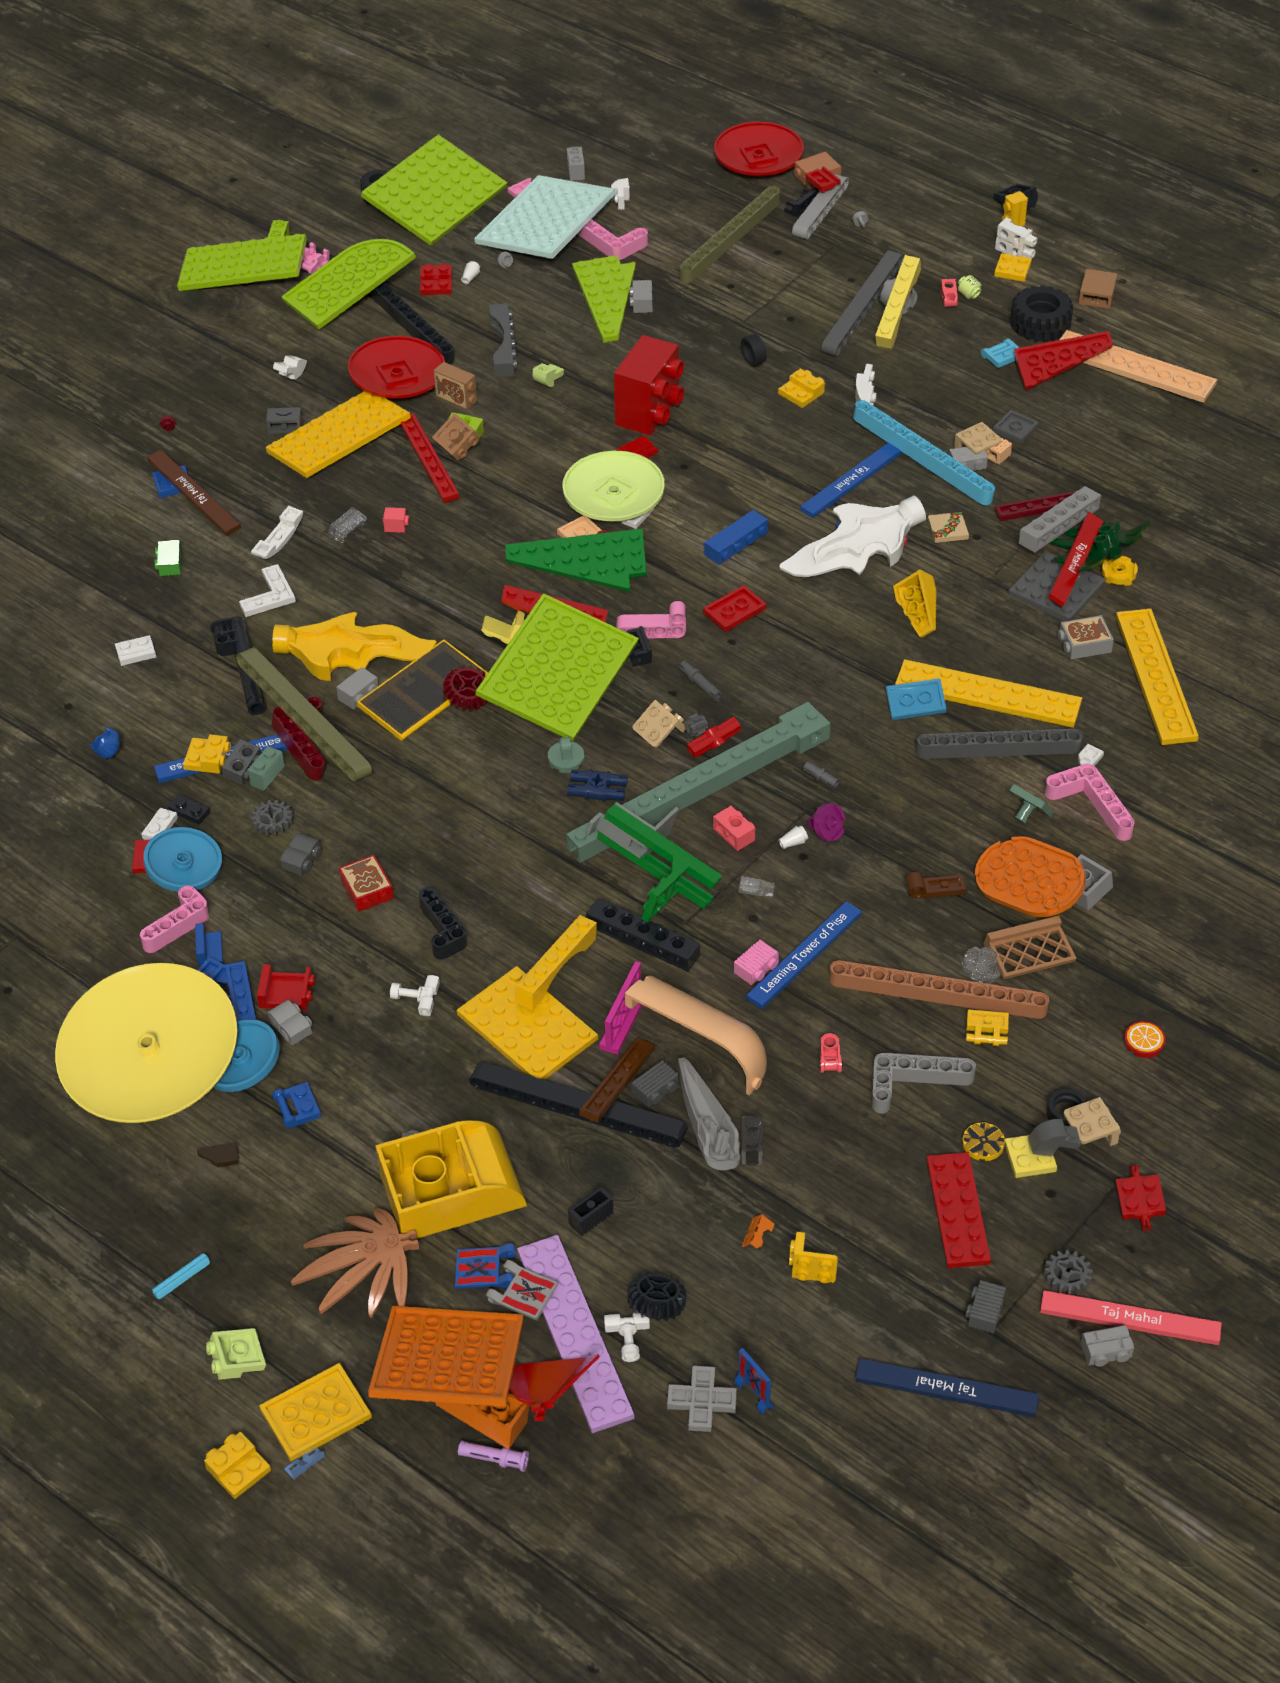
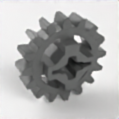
M268 800V804L261 802V807L255 806V811L251 813L254 829L259 830V834L266 832V836L270 833L276 836L278 831L284 833L283 829H289V824L293 823L290 806H285V802L279 804L278 800H275L274 803Z
M1066 1250L1065 1254L1057 1251L1056 1257L1051 1255L1050 1260L1046 1261L1044 1276L1047 1277L1046 1283H1052L1051 1289L1055 1290L1058 1288L1061 1294L1063 1291H1066L1067 1295H1071V1292L1074 1291L1079 1295L1080 1289L1086 1291L1087 1285L1091 1284L1093 1270L1090 1269L1091 1263L1085 1262V1256L1077 1257L1078 1252L1076 1251L1073 1255L1070 1254L1069 1250Z

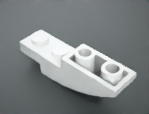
M866 364L864 374L857 373L855 398L856 402L864 400L874 406L876 393H874V386H872L871 381H874L875 371H872V364Z

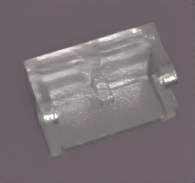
M352 507L330 525L329 537L343 543L344 540L342 538H345L357 526H364L367 517Z

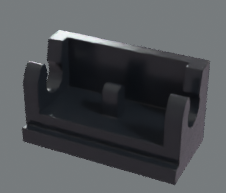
M804 188L802 191L807 194H802L795 202L787 201L786 204L790 206L785 208V212L797 218L800 217L816 197V190Z
M643 626L626 631V633L633 634V636L639 638L638 643L629 655L632 666L652 663V650Z

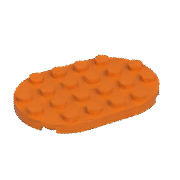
M1019 836L1011 837L1012 840L1002 843L998 841L991 845L979 858L975 868V876L982 894L996 903L1029 916L1049 917L1062 913L1078 901L1085 888V872L1080 861L1074 855L1033 838Z

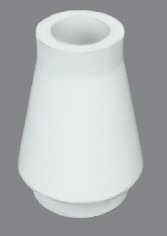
M474 261L466 264L461 278L464 284H469L480 273L479 264Z
M795 826L778 841L782 849L805 843L808 840V835L803 826Z

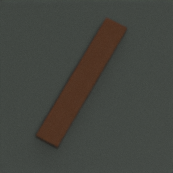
M636 1038L581 1107L579 1115L599 1122L654 1052L655 1044Z

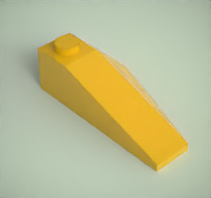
M918 570L895 584L893 589L897 603L903 608L904 614L909 617L919 637L923 638L936 630V587L932 575Z

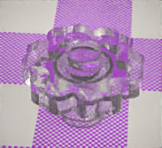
M973 947L966 952L962 966L963 971L970 974L971 980L980 983L985 981L987 984H992L1000 976V971L996 965L997 954L993 949L982 947L980 950L978 947Z

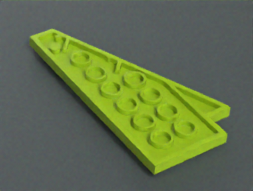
M617 255L572 263V269L603 343L619 340L636 263L621 264Z

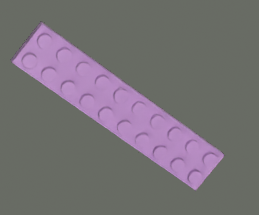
M556 1235L517 1248L523 1268L558 1282V1286L542 1314L561 1360L584 1358L596 1354L600 1356L572 1384L591 1433L633 1420V1410L559 1236Z

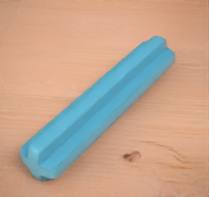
M202 1253L152 1289L154 1296L157 1299H161L209 1265L210 1260L208 1256Z

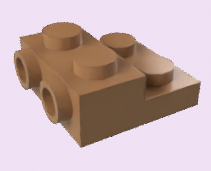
M453 413L432 438L456 460H459L467 455V450L471 446H475L478 443L480 435Z

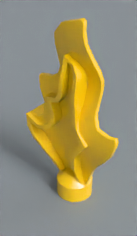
M353 612L322 623L297 628L290 625H274L273 653L289 654L291 652L303 662L313 676L320 680L331 681V673L337 667H350L356 671L362 667L366 669L368 663L375 657L384 656L403 661H414L434 647L436 640L420 639L393 625L356 626L355 619L357 613Z

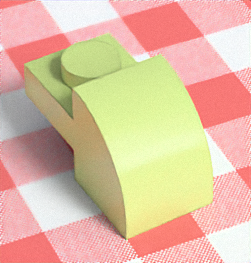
M542 363L533 368V379L548 387H553L554 380L564 374V369L553 364L546 365Z

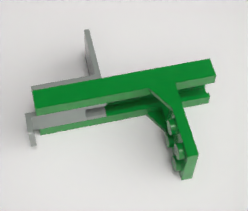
M616 802L606 811L605 815L599 812L591 819L586 834L590 835L595 830H598L597 838L660 880L656 888L653 887L647 895L649 900L642 908L644 913L641 919L648 923L678 893L702 909H705L712 902L714 896L682 874L686 872L711 890L717 882L721 881L723 875L666 838L671 833L679 808L675 807L654 827ZM652 851L656 852L671 862L672 866L669 867L650 853Z

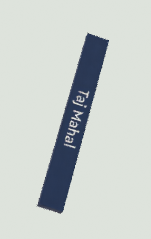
M865 1359L859 1360L855 1382L1030 1417H1035L1039 1396L1037 1393Z

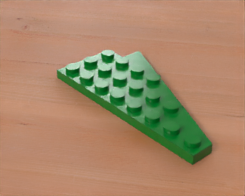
M643 529L505 544L507 563L626 592H631L630 578L647 576Z

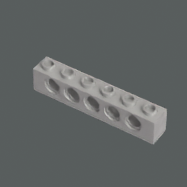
M1086 486L1077 490L1074 494L1065 498L1064 501L1055 505L1037 519H1034L1030 524L1022 527L1019 532V544L1033 552H1037L1081 522L1088 512L1094 513L1100 506L1101 495Z

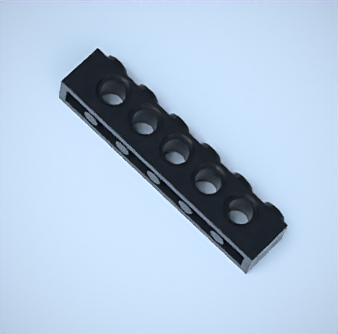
M598 898L586 913V918L597 922V931L684 971L689 972L700 957V943L684 937L676 931L664 928L660 924L651 921L647 923L641 919L642 916L613 905L609 901Z

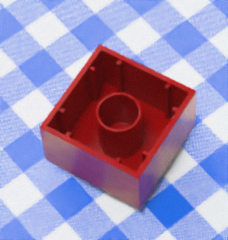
M645 335L641 336L614 372L616 426L651 436L659 424L665 425L667 423L670 409L673 405L679 406L684 397V387L679 386V379L684 370V361L679 360V345Z

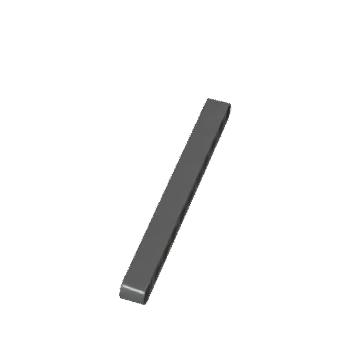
M890 250L885 253L824 339L821 352L833 356H838L880 297L885 281L892 280L901 267L904 258L903 254Z

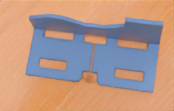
M316 1448L314 1449L316 1452L308 1456L312 1451L304 1454L302 1460H295L284 1470L295 1480L299 1475L307 1471L310 1466L325 1457L324 1451L321 1452ZM295 1464L297 1465V1466L294 1467L292 1470H289V1469H290L292 1466H294Z

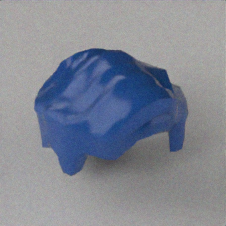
M109 727L105 728L106 732L95 738V743L90 744V747L94 750L93 753L102 759L113 758L119 751V733Z

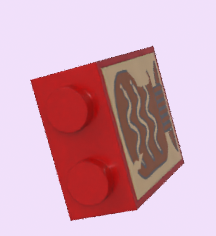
M375 855L338 868L340 881L358 912L394 899L392 885Z

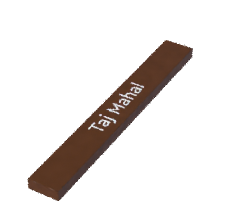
M162 450L147 457L148 462L226 536L240 529V524Z

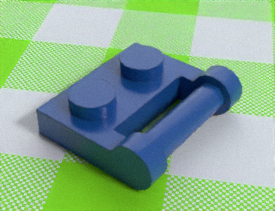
M308 1082L284 1090L277 1089L272 1093L274 1101L278 1103L284 1117L283 1123L286 1128H292L321 1118L320 1110ZM291 1098L297 1112L296 1116L291 1115L286 1099Z

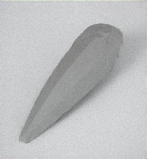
M685 1057L678 1058L680 1081L687 1113L698 1140V1147L707 1164L716 1170H729L737 1167L741 1157L739 1154L740 1142L738 1141L739 1134L737 1128L691 1063Z

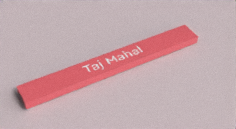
M1043 1291L1040 1311L1042 1314L1114 1327L1126 1325L1127 1329L1213 1345H1219L1222 1322Z

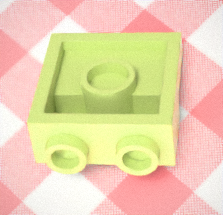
M255 1328L212 1332L209 1342L206 1343V1352L213 1357L211 1363L213 1374L217 1373L219 1380L240 1378L242 1372L265 1369L266 1363Z

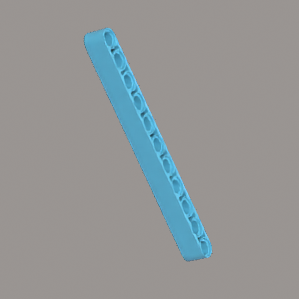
M859 400L855 403L853 419L897 447L901 452L982 505H990L992 503L995 486L867 401Z

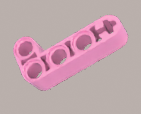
M675 601L670 604V614L620 615L616 620V628L626 632L643 626L647 638H681L686 633V607L683 602Z
M192 886L180 888L178 896L181 906L141 930L140 938L144 951L148 953L158 951L194 929L195 924L203 923L209 918L207 901Z

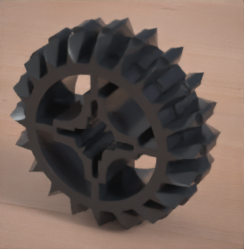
M646 1272L645 1275L639 1274L638 1278H633L628 1287L627 1302L629 1303V1308L634 1309L635 1314H641V1318L648 1317L649 1320L656 1319L658 1322L660 1319L668 1321L669 1318L675 1319L676 1316L681 1315L686 1306L687 1295L684 1285L680 1284L678 1279L673 1280L672 1276H665L664 1273L662 1275L656 1272L654 1274Z

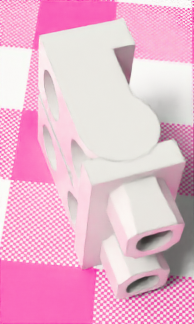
M1006 217L998 225L995 250L1005 254L1033 258L1036 251L1030 247L1036 245L1038 238L1032 235L1031 229L1017 226L1011 223V219Z

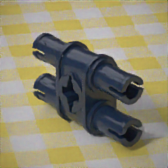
M593 769L588 771L571 770V782L587 784H568L567 796H580L586 800L596 799L603 802L607 800L624 801L625 789L608 787L610 785L627 787L628 775L611 774L609 771H593Z

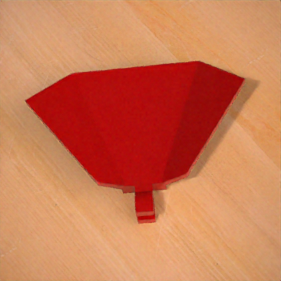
M596 1354L584 1358L515 1364L510 1391L518 1401L531 1406L532 1412H536L534 1416L535 1421H542L545 1418L546 1410L554 1408L556 1400L600 1356Z

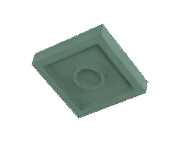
M1015 784L1011 787L1010 791L1024 803L1017 815H1015V818L1019 821L1026 823L1033 809L1040 811L1048 817H1051L1054 813V810L1046 802Z

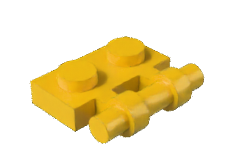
M968 1010L967 1031H975V1034L966 1033V1041L974 1042V1044L978 1045L980 1043H990L992 1046H999V1044L1007 1045L1008 1037L1000 1036V1033H1008L1009 1013ZM981 1032H990L993 1033V1036L981 1035Z

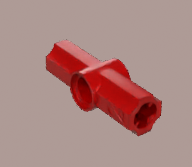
M731 717L720 725L711 727L703 732V735L686 744L687 749L693 758H696L709 749L718 747L726 739L741 731V725L735 717Z

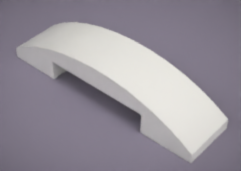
M288 506L279 517L280 523L265 541L260 540L256 544L251 554L268 559L279 552L295 532L303 516V511Z

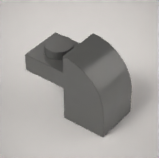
M1062 1119L1043 1122L1028 1136L1032 1153L1035 1155L1051 1157L1059 1147L1078 1149L1081 1146L1077 1128L1065 1126Z

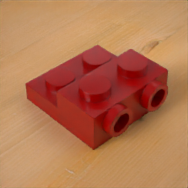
M443 263L441 265L426 264L425 266H420V295L452 294V265Z

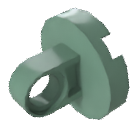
M569 737L559 738L560 742L554 744L548 751L550 767L552 769L553 767L559 769L561 773H571V770H578L579 766L584 764L583 748L577 743L571 742Z

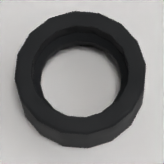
M753 333L741 339L742 353L750 366L754 367L766 361V348L757 334Z
M1073 1089L1057 1090L1051 1094L1048 1100L1047 1116L1049 1120L1062 1119L1065 1126H1070L1064 1115L1060 1114L1055 1109V1106L1062 1102H1068L1077 1106L1087 1101L1080 1092Z

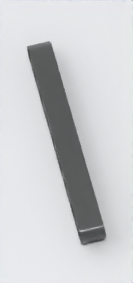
M1078 729L921 734L917 738L916 755L922 759L1074 754L1081 750L1083 734Z

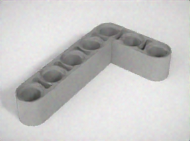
M894 1053L877 1054L874 1059L872 1109L880 1114L890 1110L892 1081L967 1086L974 1082L976 1064L968 1058Z

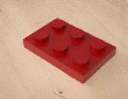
M743 585L705 606L703 614L724 632H727L766 610L767 604Z

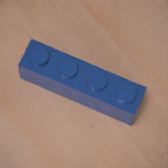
M752 510L704 542V555L716 564H722L768 533V519Z

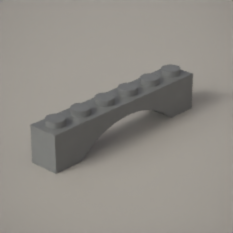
M508 303L489 304L491 328L496 330L503 338L502 345L493 354L494 376H514V369H517L512 310H509Z

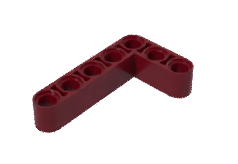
M314 696L306 698L321 714V699ZM280 707L273 710L272 728L307 777L315 781L322 779L325 767L324 758L306 733Z

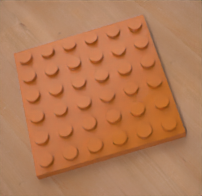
M392 1306L370 1383L369 1397L506 1407L524 1315Z

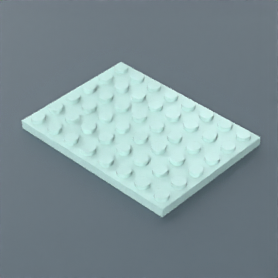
M538 175L474 238L475 244L553 259L615 195V189Z

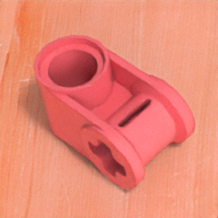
M828 1033L821 1038L820 1073L825 1071L842 1072L839 1038L835 1034Z

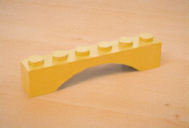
M579 915L516 985L515 1003L533 1011L543 1000L550 984L563 965L576 953L586 951L596 940L597 922Z

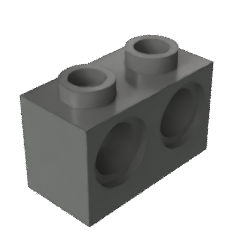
M240 739L222 766L223 777L244 785L246 780H249L248 768L252 766L261 754L260 747Z

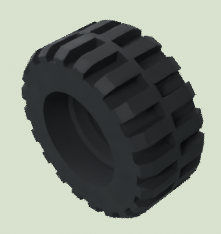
M1051 286L1027 287L1020 291L1013 299L1010 319L1011 326L1019 336L1025 337L1027 340H1034V342H1048L1050 340L1055 341L1057 338L1060 339L1066 330L1069 331L1071 328L1073 315L1072 300L1065 292L1062 293L1060 289H1054Z

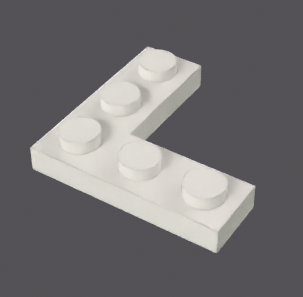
M278 564L261 569L262 575L271 590L270 592L239 601L245 617L296 602L295 596Z

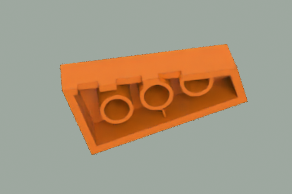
M512 1394L508 1395L506 1407L436 1402L438 1407L507 1449L511 1447L528 1422L530 1405L518 1401Z

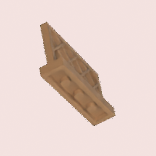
M1059 916L987 933L983 945L986 950H990L1003 980L1076 961L1077 958L1060 926L1062 921ZM1057 933L1060 942L1049 939V935ZM1037 938L1043 941L1042 947L1030 943L1031 940ZM1020 943L1026 947L1024 952L1014 948L1013 945ZM1045 943L1056 947L1055 953L1043 949ZM1001 947L1008 950L1006 956L997 953L996 948ZM1028 947L1039 952L1036 958L1025 953ZM1058 949L1067 952L1069 957L1063 958L1056 955ZM1012 952L1021 956L1019 962L1008 958L1009 953ZM1042 953L1052 959L1050 962H1044L1038 958ZM1025 958L1034 962L1033 966L1027 967L1021 964L1022 959ZM1005 962L1015 966L1016 969L1007 972L1004 967Z

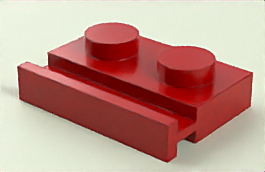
M824 166L821 170L816 169L805 174L806 180L821 192H826L834 188L835 185H841V180Z
M645 436L617 448V451L631 452L645 458L658 454V448L654 447V444Z

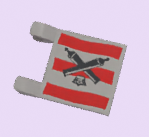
M507 1260L503 1267L506 1269V1273H511L515 1277L504 1295L489 1289L486 1297H488V1301L492 1304L501 1305L537 1321L557 1288L558 1282Z

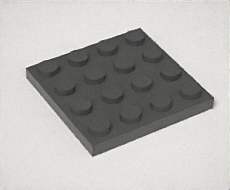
M1045 551L1009 589L1008 595L1064 622L1071 621L1105 585L1106 579L1088 570H1080L1066 603L1061 607L1047 597L1063 564L1054 562L1053 557L1057 556Z

